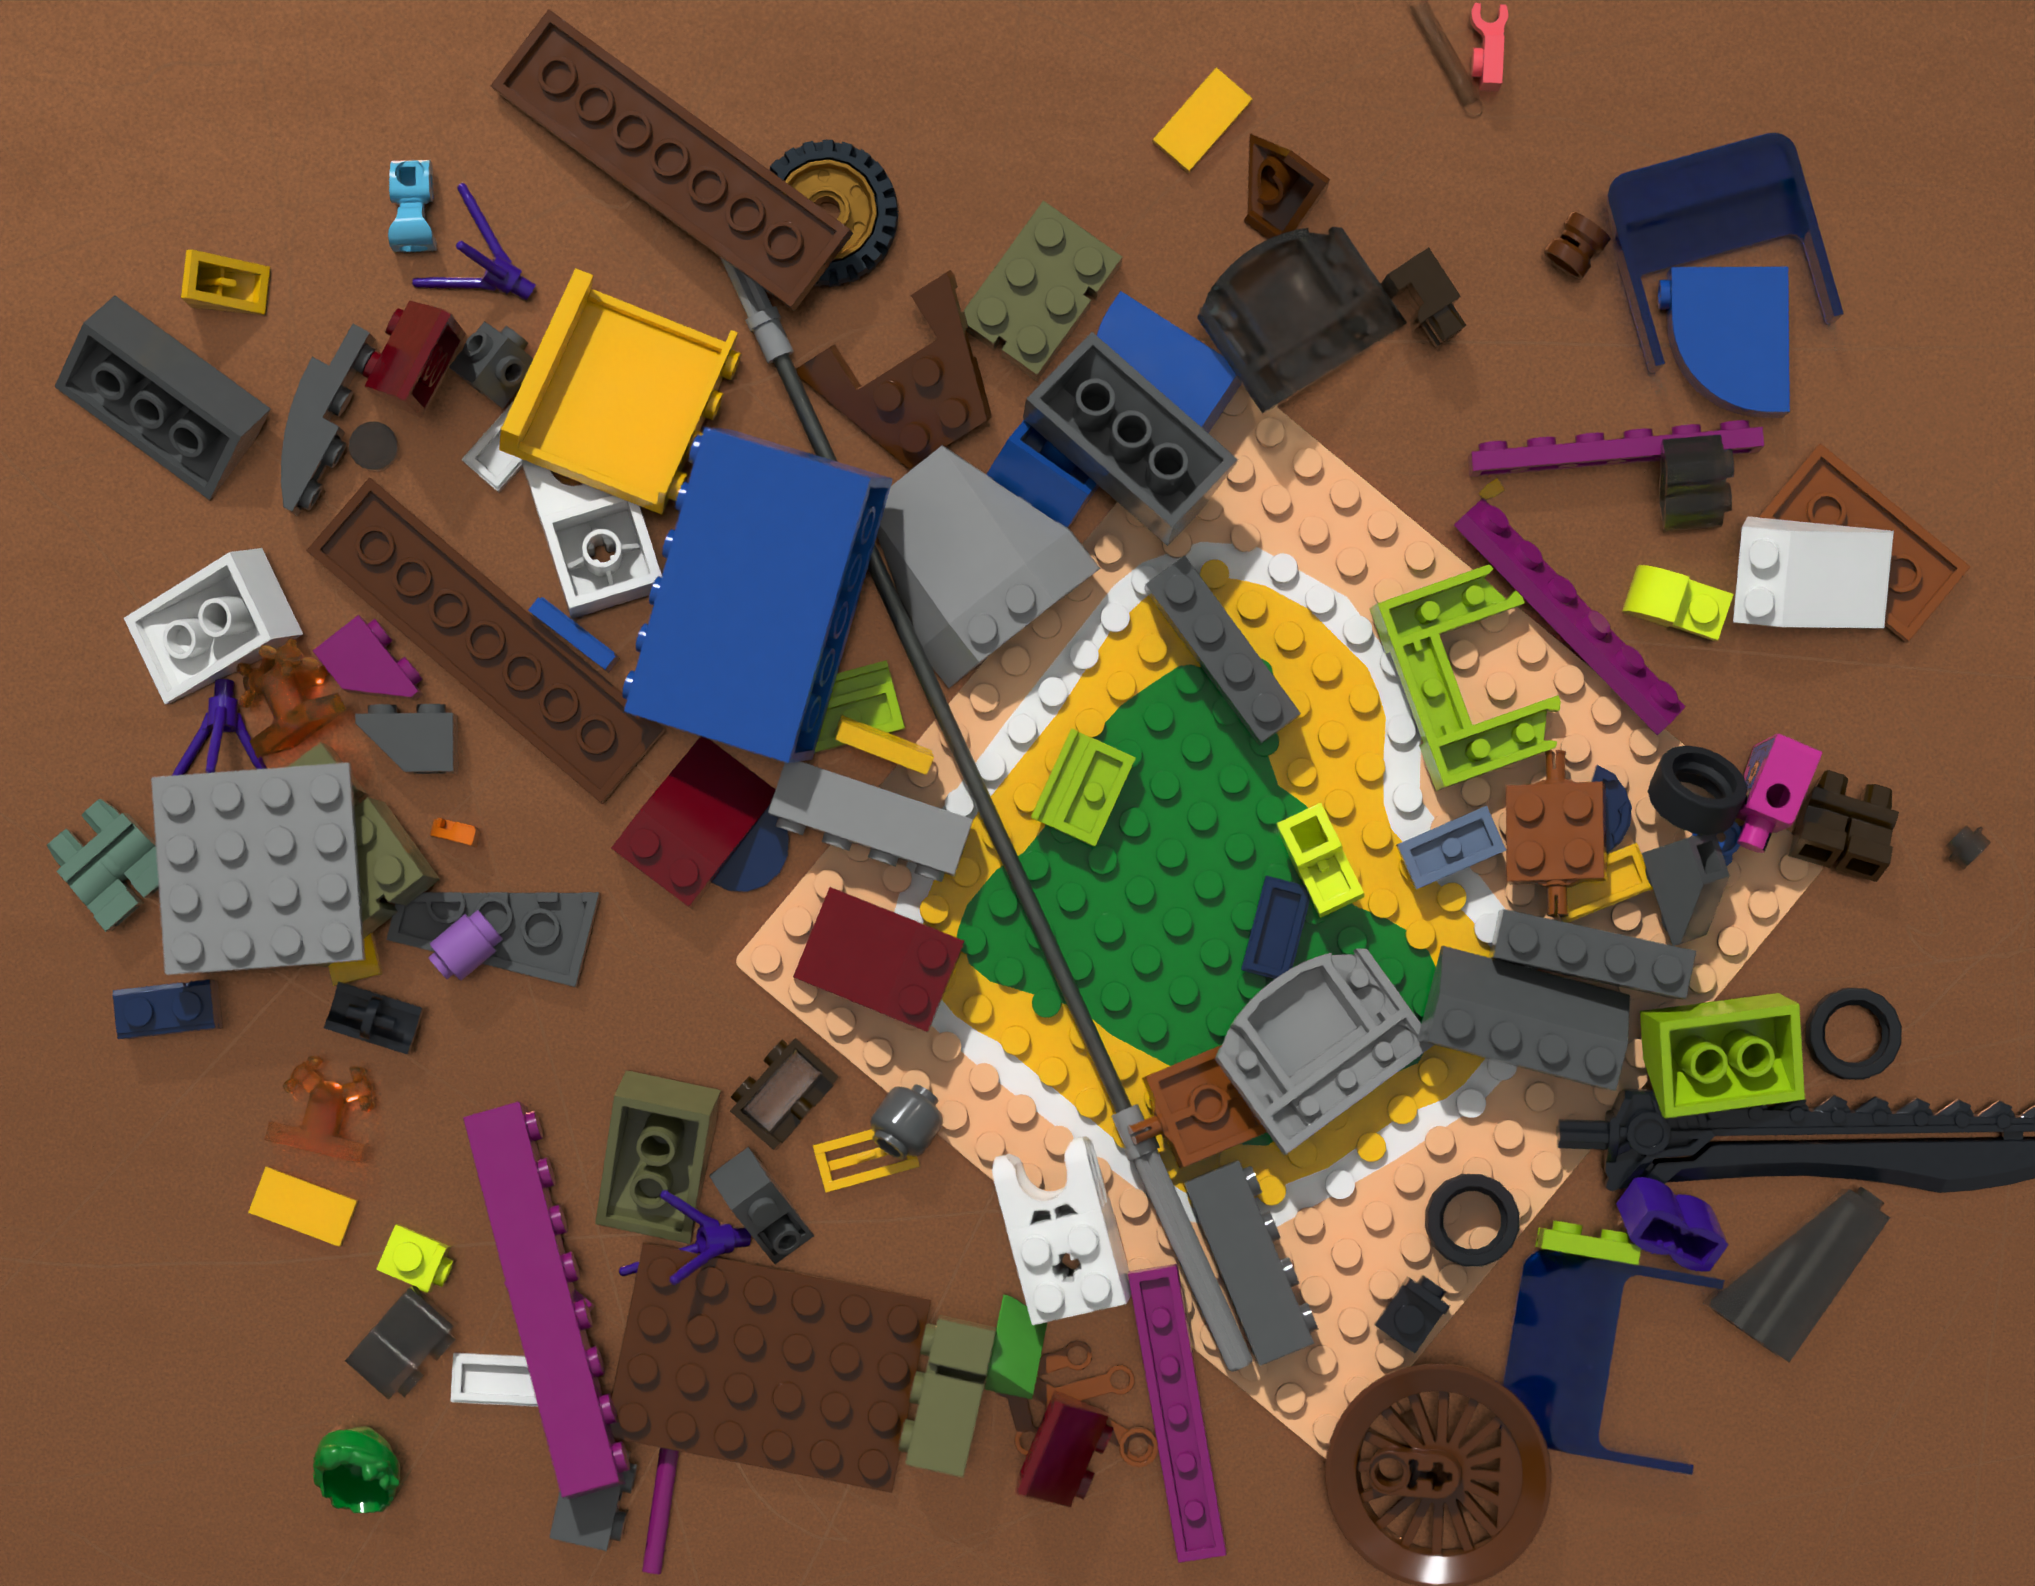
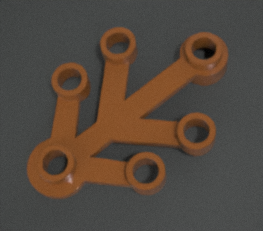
M1074 1340L1069 1342L1062 1350L1041 1355L1037 1377L1066 1367L1073 1370L1085 1369L1092 1360V1351L1089 1345L1083 1341ZM1080 1346L1086 1350L1087 1358L1082 1364L1076 1365L1069 1361L1068 1352L1072 1347ZM1122 1364L1112 1366L1105 1374L1058 1387H1053L1043 1380L1036 1378L1032 1398L1043 1403L1047 1408L1054 1390L1080 1401L1111 1392L1122 1395L1128 1393L1133 1388L1135 1378L1132 1370ZM1122 1370L1129 1375V1383L1125 1388L1117 1389L1112 1386L1110 1378L1115 1371ZM995 1392L997 1395L1008 1399L1017 1431L1015 1446L1021 1454L1027 1455L1029 1450L1021 1446L1020 1437L1024 1432L1032 1431L1036 1434L1038 1430L1037 1427L1033 1426L1028 1399ZM1108 1418L1106 1424L1114 1427L1109 1442L1119 1447L1122 1459L1133 1467H1144L1152 1463L1158 1453L1157 1439L1154 1434L1143 1427H1133L1128 1430ZM1136 1437H1141L1148 1443L1147 1451L1140 1456L1132 1454L1129 1450L1130 1441Z

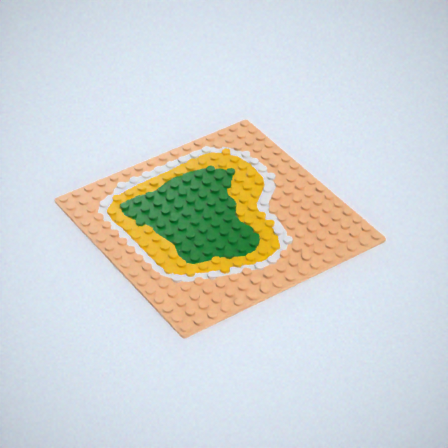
M1245 380L1209 432L1238 461L1201 512L1167 546L1117 502L1082 544L1101 569L990 654L949 703V707L1132 1106L1138 1104L1144 1119L1152 1117L1153 1114L1152 1101L1142 1078L1222 1045L1236 1016L1261 989L1274 980L1241 971L1265 876L1304 885L1292 864L1277 828V823L1319 803L1322 804L1365 896L1321 918L1310 898L1293 967L1328 953L1332 955H1354L1353 951L1355 949H1368L1421 1024L1441 946L1489 958L1498 912L1502 909L1561 921L1559 915L1558 917L1547 916L1548 888L1536 884L1510 885L1507 882L1506 851L1415 890L1396 845L1487 806L1506 848V785L1535 784L1541 780H1546V755L1543 752L1435 791L1419 745L1423 744L1421 735L1391 653L1386 654L1369 608L1382 601L1469 572L1473 569ZM1183 556L1187 557L1301 713L1297 719L1260 746L1144 590L1146 583ZM1519 607L1440 635L1472 725L1559 695L1561 701L1560 711H1547L1544 740L1557 741L1556 748L1551 749L1555 754L1556 750L1566 751V779L1574 782H1591L1595 766L1599 765L1616 775L1619 782L1626 789L1632 805L1630 827L1622 842L1607 854L1637 843L1640 852L1644 853L1692 836L1691 832L1678 828L1661 817L1652 806L1648 795L1650 781L1662 755L1671 748L1685 745L1666 729L1656 735L1589 665ZM937 719L916 742V744L932 750L934 758L927 775L898 764L878 788L973 819L955 877L945 874L943 881L939 882L914 873L917 866L915 863L898 858L895 867L868 858L870 848L852 843L850 850L847 851L830 845L739 953L736 963L744 973L885 1091L889 1092L897 1086L912 1089L917 1084L932 1092L938 1099L936 1107L943 1118V1125L937 1134L992 1180V1167L995 1157L1012 1154L1020 1158L1027 1177L1037 1188L1045 1191H1056L1064 1188L1067 1182L1065 1152L1074 1138L1088 1137L1092 1141L1097 1155L1107 1197L1111 1201L1129 1271L1178 1264L1192 1348L1321 1456L1326 1458L1335 1426L1352 1400L1367 1386L1384 1375L1412 1366L1499 1261L1497 1260L1482 1267L1462 1266L1444 1258L1432 1246L1425 1229V1210L1432 1193L1444 1181L1461 1174H1482L1499 1181L1513 1195L1519 1210V1232L1516 1237L1517 1239L1591 1150L1557 1148L1556 1129L1558 1119L1605 1121L1606 1112L1612 1109L1620 1091L1623 1089H1641L1650 1079L1643 1060L1640 1011L1713 1002L1819 875L1823 866L1788 856L1794 835L1786 829L1777 833L1772 832L1765 853L1754 852L1740 846L1732 854V862L1727 865L1730 877L1707 935L1676 945V947L1696 951L1686 999L1678 1000L1526 967L1630 995L1628 1045L1616 1091L1593 1087L1434 1045L1286 1155H1283L1267 1132L1179 1169L1169 1143L1161 1134L1155 1136L1160 1146L1157 1149L1252 1356V1363L1237 1371H1230L1227 1368L1133 1160L1129 1161L1124 1152L1126 1148L1111 1115L1116 1114V1111ZM1071 728L1136 757L1096 847L1031 818ZM1680 782L1693 793L1715 799L1712 794L1699 786ZM1738 818L1735 819L1739 826L1744 825L1745 821ZM1723 833L1716 835L1719 842L1725 840ZM829 887L965 941L929 1032L793 978ZM1653 889L1568 922L1672 945L1669 934L1663 927L1661 911ZM1236 1160H1239L1242 1169L1252 1166L1262 1190L1261 1194L1254 1196L1260 1213L1264 1214L1270 1211L1281 1239L1273 1241L1280 1260L1289 1257L1300 1283L1291 1287L1298 1305L1308 1303L1318 1330L1310 1333L1314 1344L1261 1366L1258 1365L1183 1183ZM1466 1191L1456 1195L1447 1204L1443 1214V1226L1447 1236L1456 1245L1465 1249H1479L1488 1245L1497 1236L1501 1227V1214L1497 1204L1488 1195L1479 1191ZM1424 1275L1446 1291L1441 1300L1451 1307L1446 1314H1442L1417 1352L1413 1353L1376 1327L1374 1323L1406 1277L1418 1282L1421 1276Z

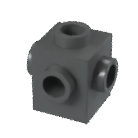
M484 321L479 329L467 339L464 348L449 368L479 393L503 409L515 392L520 389L533 358L524 351L529 343L508 326H505L499 332Z

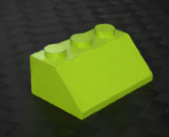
M1780 993L1640 1011L1643 1060L1664 1118L1805 1099L1799 1003Z

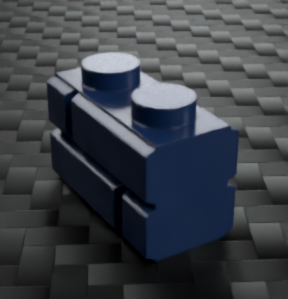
M207 979L189 981V983L181 982L113 990L118 1039L127 1040L223 1028L218 980Z

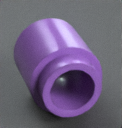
M477 910L469 917L464 914L429 943L435 952L428 958L446 979L455 974L462 981L496 952L494 947L503 939L482 913Z

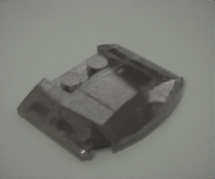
M1331 227L1328 230L1329 235L1309 233V228L1297 229L1272 237L1256 245L1239 257L1222 273L1211 287L1205 303L1199 309L1197 314L1198 320L1262 414L1288 401L1295 394L1358 355L1364 354L1407 324L1341 227Z

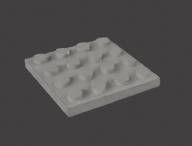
M351 763L151 777L165 975L365 960Z

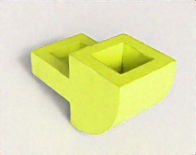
M1638 565L1622 612L1667 628L1671 626L1716 642L1719 639L1734 594L1690 580L1689 576L1653 566Z
M1321 803L1277 823V828L1287 853L1320 918L1365 897L1343 851L1342 844Z

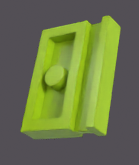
M887 660L837 673L814 754L848 745L835 740L834 732L841 715L887 733L905 729Z
M1071 728L1031 818L1096 847L1136 757Z
M1555 1220L1553 1221L1552 1230L1538 1227L1535 1247L1639 1265L1641 1248L1630 1243L1628 1233L1602 1229L1601 1238L1581 1235L1583 1225Z

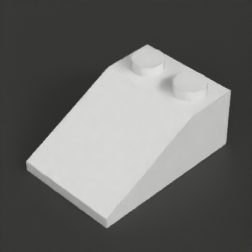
M1747 517L1741 531L1733 622L1775 627L1884 628L1894 531Z
M262 548L229 552L124 617L164 704H170L215 682L217 679L224 678L259 661L303 635Z

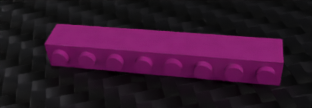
M518 1101L463 1117L561 1497L570 1500L626 1484L623 1472L630 1470L629 1460L623 1442L615 1443L610 1424L617 1423L616 1410L611 1395H602L598 1376L605 1375V1370L598 1347L590 1348L585 1329L592 1327V1319L585 1299L577 1300L573 1282L580 1280L579 1269L573 1252L565 1253L561 1234L568 1233V1229L560 1204L555 1206L552 1204L549 1187L555 1186V1178L549 1159L540 1158L536 1141L543 1139V1133L536 1111L528 1112L527 1106Z

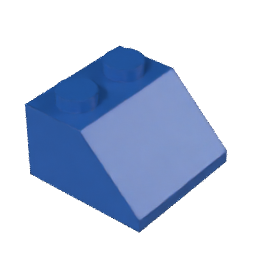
M1025 420L1008 438L987 472V475L993 478L995 482L1016 496L1022 497L1031 503L1033 507L1067 528L1080 514L1099 487L1097 483Z

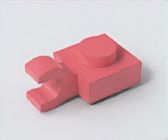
M1475 3L1470 14V21L1473 28L1481 34L1483 41L1481 48H1473L1471 77H1480L1479 91L1498 92L1503 81L1504 26L1508 20V8L1506 4H1500L1498 19L1493 23H1488L1481 18V3Z

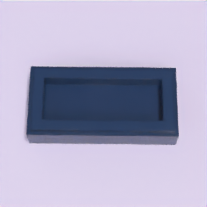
M1265 876L1241 971L1276 979L1293 968L1310 902V896L1304 885Z

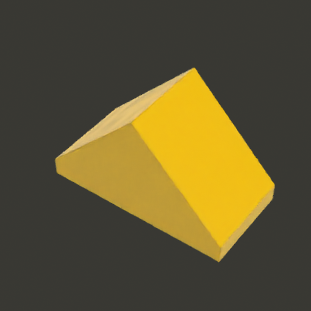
M186 250L181 299L191 308L263 315L266 308L270 267L197 250Z

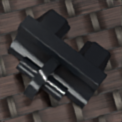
M338 982L324 1029L409 1055L424 1008Z

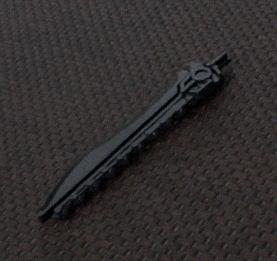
M1623 1089L1619 1092L1612 1109L1606 1112L1605 1121L1558 1119L1556 1136L1557 1148L1604 1150V1171L1608 1176L1605 1181V1187L1610 1191L1628 1187L1633 1179L1637 1177L1651 1178L1665 1184L1667 1182L1740 1177L1816 1176L1873 1181L1946 1193L2011 1185L2034 1179L2035 1137H2023V1132L2035 1131V1105L2022 1114L2015 1115L2011 1110V1105L1998 1100L1979 1114H1974L1970 1109V1104L1956 1099L1939 1112H1932L1928 1102L1916 1097L1897 1111H1891L1888 1107L1889 1102L1874 1096L1857 1109L1850 1110L1847 1106V1100L1833 1095L1815 1108H1808L1805 1103L1806 1099L1778 1103L1773 1107L1760 1105L1664 1118L1654 1090ZM2002 1132V1137L1710 1141L1714 1136Z

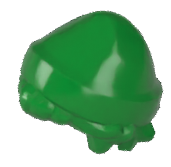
M362 1426L330 1432L321 1439L315 1451L313 1462L314 1484L321 1489L323 1498H330L331 1505L334 1508L351 1509L352 1513L383 1512L390 1506L394 1499L395 1491L401 1483V1468L399 1460L393 1454L388 1441L375 1430Z

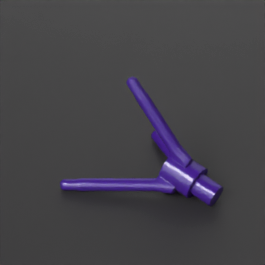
M460 183L457 189L492 251L494 258L491 260L465 242L459 241L456 244V248L486 269L483 277L414 278L412 285L419 288H480L492 291L498 289L506 295L511 291L526 301L536 284L521 276L522 270L511 264V259L500 246L466 184Z
M229 679L215 680L214 697L209 698L208 712L205 714L198 732L172 776L185 775L210 732L212 734L206 760V773L215 772L223 732H236L255 768L267 769L246 730L241 714L237 713L238 700L233 698L234 681Z
M664 1190L661 1192L660 1197L700 1225L697 1230L695 1244L679 1248L680 1250L700 1254L670 1277V1282L673 1285L687 1278L712 1258L721 1254L732 1253L734 1248L748 1247L750 1245L751 1234L746 1228H732L730 1224H719L718 1220L704 1215L669 1191ZM639 1261L621 1267L619 1274L627 1276L637 1273Z

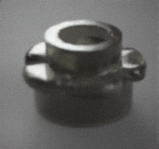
M1965 826L1946 845L1953 852L1948 857V861L1952 862L1954 860L1963 870L1970 865L1991 843L1981 833L1984 828L1980 826L1973 832L1968 826Z

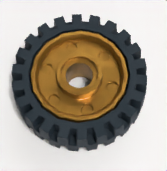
M823 139L822 142L814 143L809 141L803 143L801 147L796 149L793 147L786 151L782 158L776 159L770 166V171L816 205L825 202L835 204L840 209L837 220L853 232L851 238L814 286H841L842 283H852L859 280L861 276L866 273L869 274L874 270L876 265L887 255L894 241L898 224V203L895 190L882 166L870 154L862 149L855 148L852 144L846 142L837 143L834 140Z

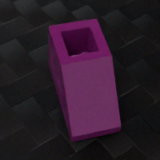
M357 615L313 650L328 672L346 692L417 700L424 695L416 685L423 678L405 656L399 661L395 659L386 647L393 640L375 618L367 623L363 617Z

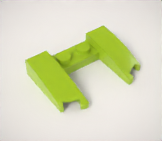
M1490 564L1382 601L1369 608L1386 654L1391 653L1421 735L1423 744L1419 745L1435 791L1556 748L1557 741L1544 740L1547 711H1560L1561 701L1559 695L1472 725L1440 635L1525 604L1523 597L1517 591H1514L1505 599L1485 579L1494 569Z

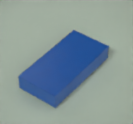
M538 597L528 611L606 672L609 673L619 661L618 655L545 598Z

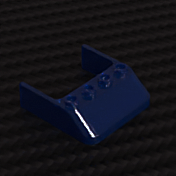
M1780 133L1759 135L1629 171L1619 175L1611 183L1607 191L1606 203L1615 254L1649 373L1659 371L1665 364L1641 280L1643 275L1792 235L1799 238L1803 243L1826 324L1836 322L1844 314L1799 156L1794 143L1785 135Z
M1539 1249L1530 1253L1521 1267L1502 1385L1512 1391L1531 1412L1540 1427L1547 1448L1574 1455L1692 1475L1694 1465L1687 1461L1603 1447L1599 1440V1431L1625 1282L1632 1276L1641 1275L1723 1290L1724 1280L1548 1249Z

